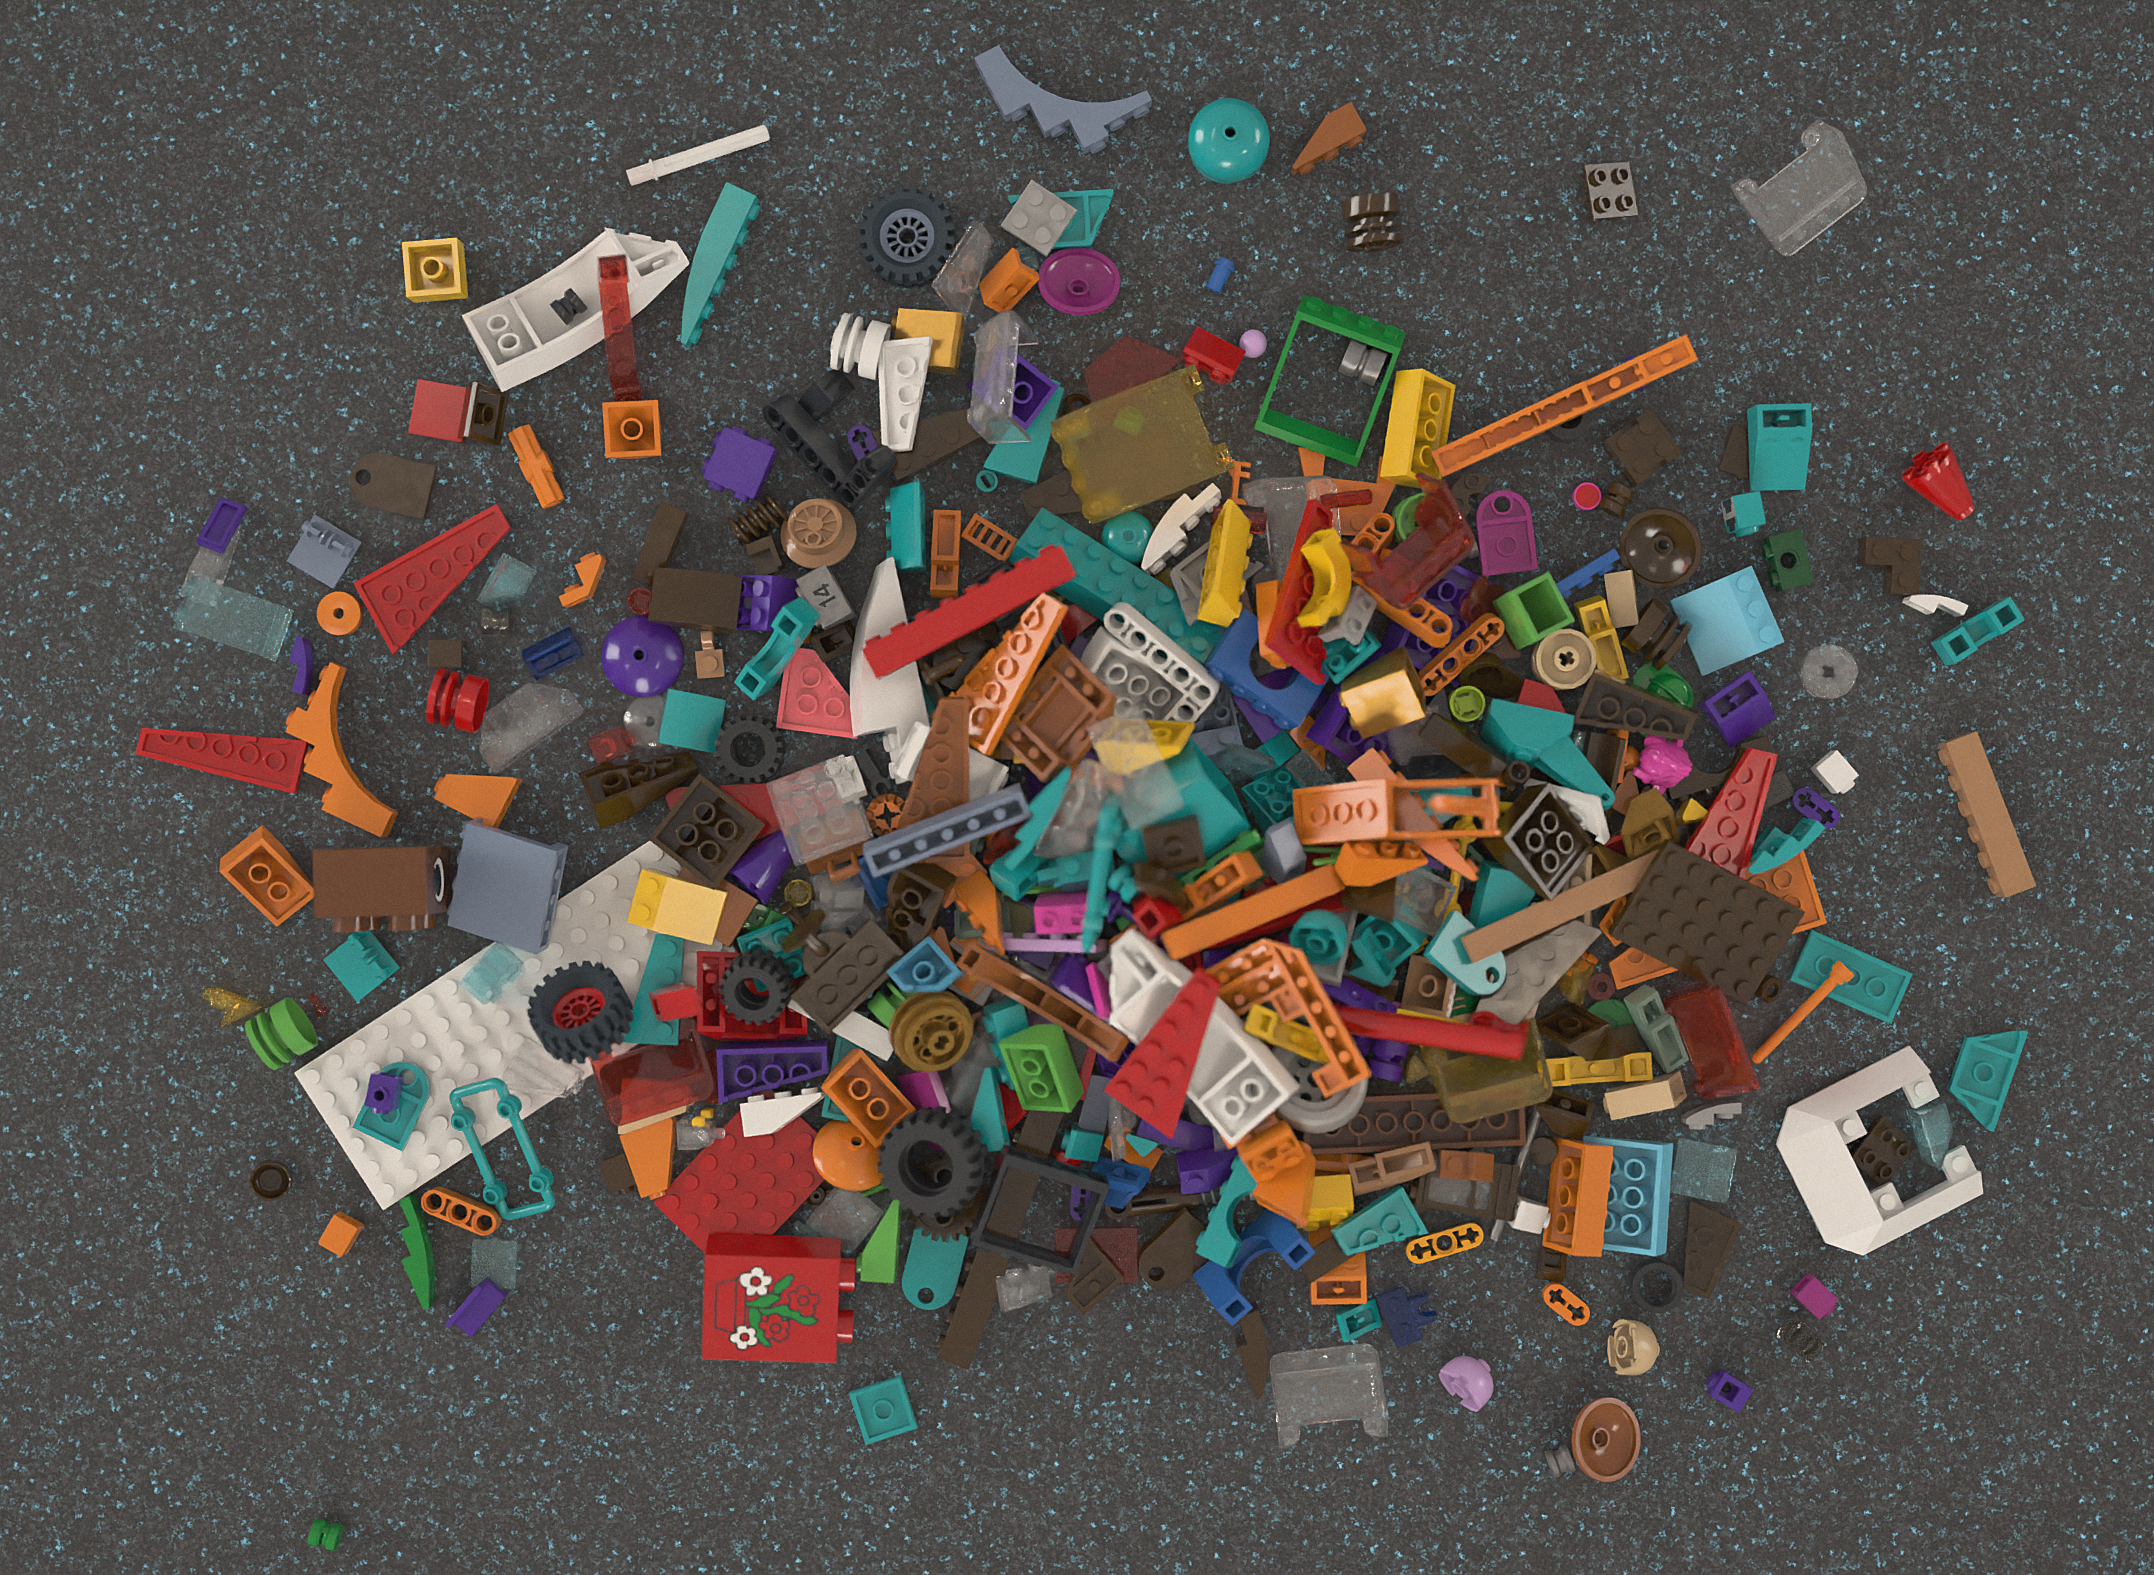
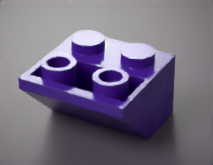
M738 575V577H742L736 629L773 633L774 628L771 625L783 606L796 600L797 592L795 589L798 584L797 579L773 575Z
M1751 671L1741 673L1698 703L1729 748H1732L1775 718L1766 693Z

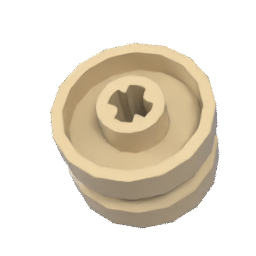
M1559 629L1540 639L1535 644L1531 654V669L1536 679L1542 684L1552 686L1553 690L1556 691L1569 690L1584 684L1591 677L1596 666V651L1591 640L1583 633L1573 629ZM1560 655L1565 656L1567 659L1566 664L1563 666L1560 664L1562 661L1559 659Z

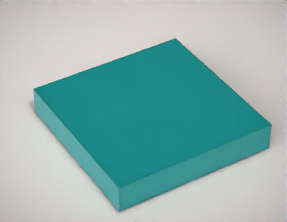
M902 1374L849 1391L865 1445L918 1428Z

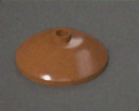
M1601 1397L1592 1400L1578 1414L1572 1431V1449L1578 1466L1587 1476L1602 1482L1616 1481L1624 1477L1632 1469L1637 1460L1641 1444L1640 1427L1635 1414L1628 1405L1615 1398Z

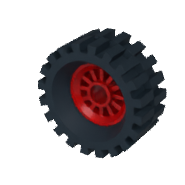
M575 961L569 963V969L563 970L562 966L554 969L557 974L553 977L547 974L543 978L545 984L543 986L537 984L533 990L536 997L530 996L528 1004L531 1008L527 1009V1015L530 1019L531 1027L548 1054L550 1053L558 1061L562 1058L564 1063L571 1064L573 1058H575L578 1064H586L587 1057H590L594 1062L600 1059L599 1053L605 1051L606 1055L613 1052L611 1046L614 1043L620 1046L624 1041L621 1034H629L631 1030L628 1022H633L634 1015L631 1010L634 1009L621 982L612 969L609 967L605 969L604 965L596 962L593 967L590 961H583L582 966H578Z

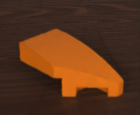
M1307 714L1300 726L1292 730L1287 729L1286 732L1315 766L1323 772L1326 766L1324 763L1326 750L1306 737V734L1315 722Z

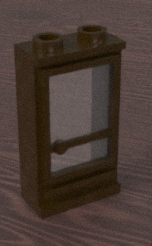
M1432 1152L1436 1170L1413 1179V1182L1409 1183L1407 1196L1414 1206L1512 1222L1520 1166L1494 1162L1493 1182L1437 1178L1439 1153Z

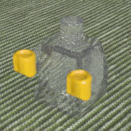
M704 1108L701 1111V1116H696L693 1119L692 1116H684L676 1123L678 1150H697L710 1146L716 1139H724L725 1129L716 1128L715 1122L711 1121L714 1114L713 1108Z

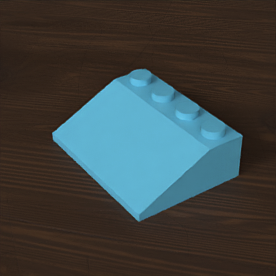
M1583 1136V1141L1596 1142L1613 1147V1163L1611 1165L1610 1190L1608 1192L1607 1217L1605 1220L1604 1245L1602 1249L1651 1256L1665 1254L1673 1143Z

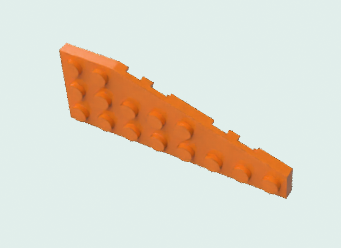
M1804 850L1790 860L1765 872L1752 874L1748 871L1747 867L1745 880L1790 902L1805 912L1792 934L1827 923ZM1632 946L1607 963L1615 989H1621L1677 971V969Z

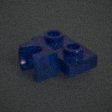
M1403 1286L1377 1295V1301L1397 1349L1422 1340L1423 1334L1420 1327L1437 1319L1436 1311L1424 1312L1420 1309V1305L1428 1300V1292H1421L1408 1299Z

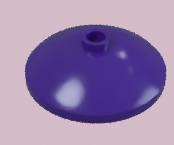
M633 616L619 622L609 632L603 644L602 666L607 678L617 689L631 696L651 697L666 691L675 683L683 667V646L677 633L671 626L648 622V616ZM642 650L644 658L638 661L635 658V654L637 651Z

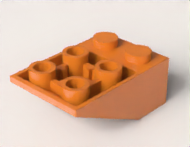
M1331 1226L1308 1231V1243L1312 1248L1333 1235ZM1365 1251L1353 1256L1314 1282H1309L1311 1305L1367 1304Z

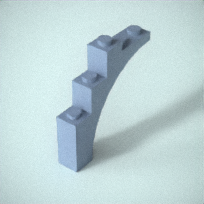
M999 45L974 58L975 65L1006 122L1011 119L1013 122L1018 121L1027 115L1026 111L1031 110L1045 138L1050 135L1052 138L1063 134L1067 130L1066 127L1070 126L1084 154L1090 151L1094 154L1106 147L1105 143L1109 140L1106 130L1115 131L1125 125V120L1133 116L1135 119L1144 116L1149 112L1148 108L1152 106V99L1147 90L1129 98L1111 102H1080L1059 97L1041 89L1026 79L1010 63Z

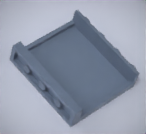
M481 817L467 822L462 830V850L457 857L458 871L452 883V890H454L453 898L447 909V915L449 916L448 926L533 954H538L547 949L568 845L558 842L549 846L482 824L483 818Z

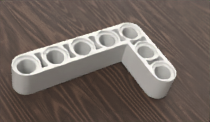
M1119 602L1108 611L1104 618L1107 630L1183 693L1162 720L1194 722L1218 693L1220 688L1219 681L1131 605ZM1114 613L1121 614L1125 622H1118L1114 617ZM1135 631L1144 633L1146 640L1138 639ZM1156 650H1164L1168 658H1161ZM1178 667L1187 669L1189 676L1181 675ZM1199 685L1207 686L1211 693H1203ZM1182 705H1189L1194 713L1185 712Z

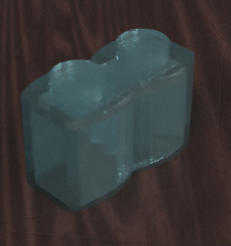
M495 942L477 964L464 976L460 984L483 1005L489 1002L494 1004L505 993L502 990L504 985L508 981L512 984L523 973L520 968L524 962L503 943Z

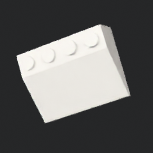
M1101 626L1085 648L1081 662L1117 696L1112 721L1114 718L1162 720L1183 695L1179 689L1111 632ZM1178 669L1181 675L1188 676Z

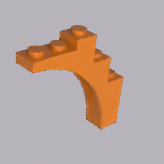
M330 662L320 673L319 680L321 683L317 691L314 690L309 696L307 702L309 708L297 707L295 711L292 710L286 720L288 727L285 732L315 746L305 756L304 764L306 766L303 771L333 784L332 788L329 787L322 797L324 805L321 810L379 837H388L399 812L379 801L364 787L352 771L343 752L338 733L337 705L340 687L347 668Z

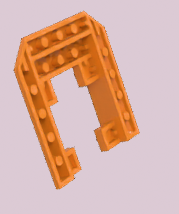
M1264 938L1206 970L1222 981L1218 997L1237 1016L1249 1011L1252 1004L1260 1005L1269 999L1277 1013H1279L1283 1024L1303 1013L1306 1015L1331 1060L1330 1063L1311 1073L1325 1098L1372 1075L1302 950ZM1273 1110L1232 1146L1221 1133L1220 1135L1228 1149L1278 1123L1281 1119L1277 1112Z

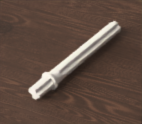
M761 125L655 161L649 159V163L626 170L632 186L654 178L657 181L660 176L768 141L770 139L767 127Z

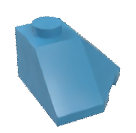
M930 936L926 937L886 971L903 992H941L962 974Z

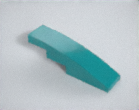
M1069 765L1028 804L1027 808L1033 815L1016 831V837L1021 843L1004 859V864L1011 871L1028 854L1048 826L1068 783L1072 770Z

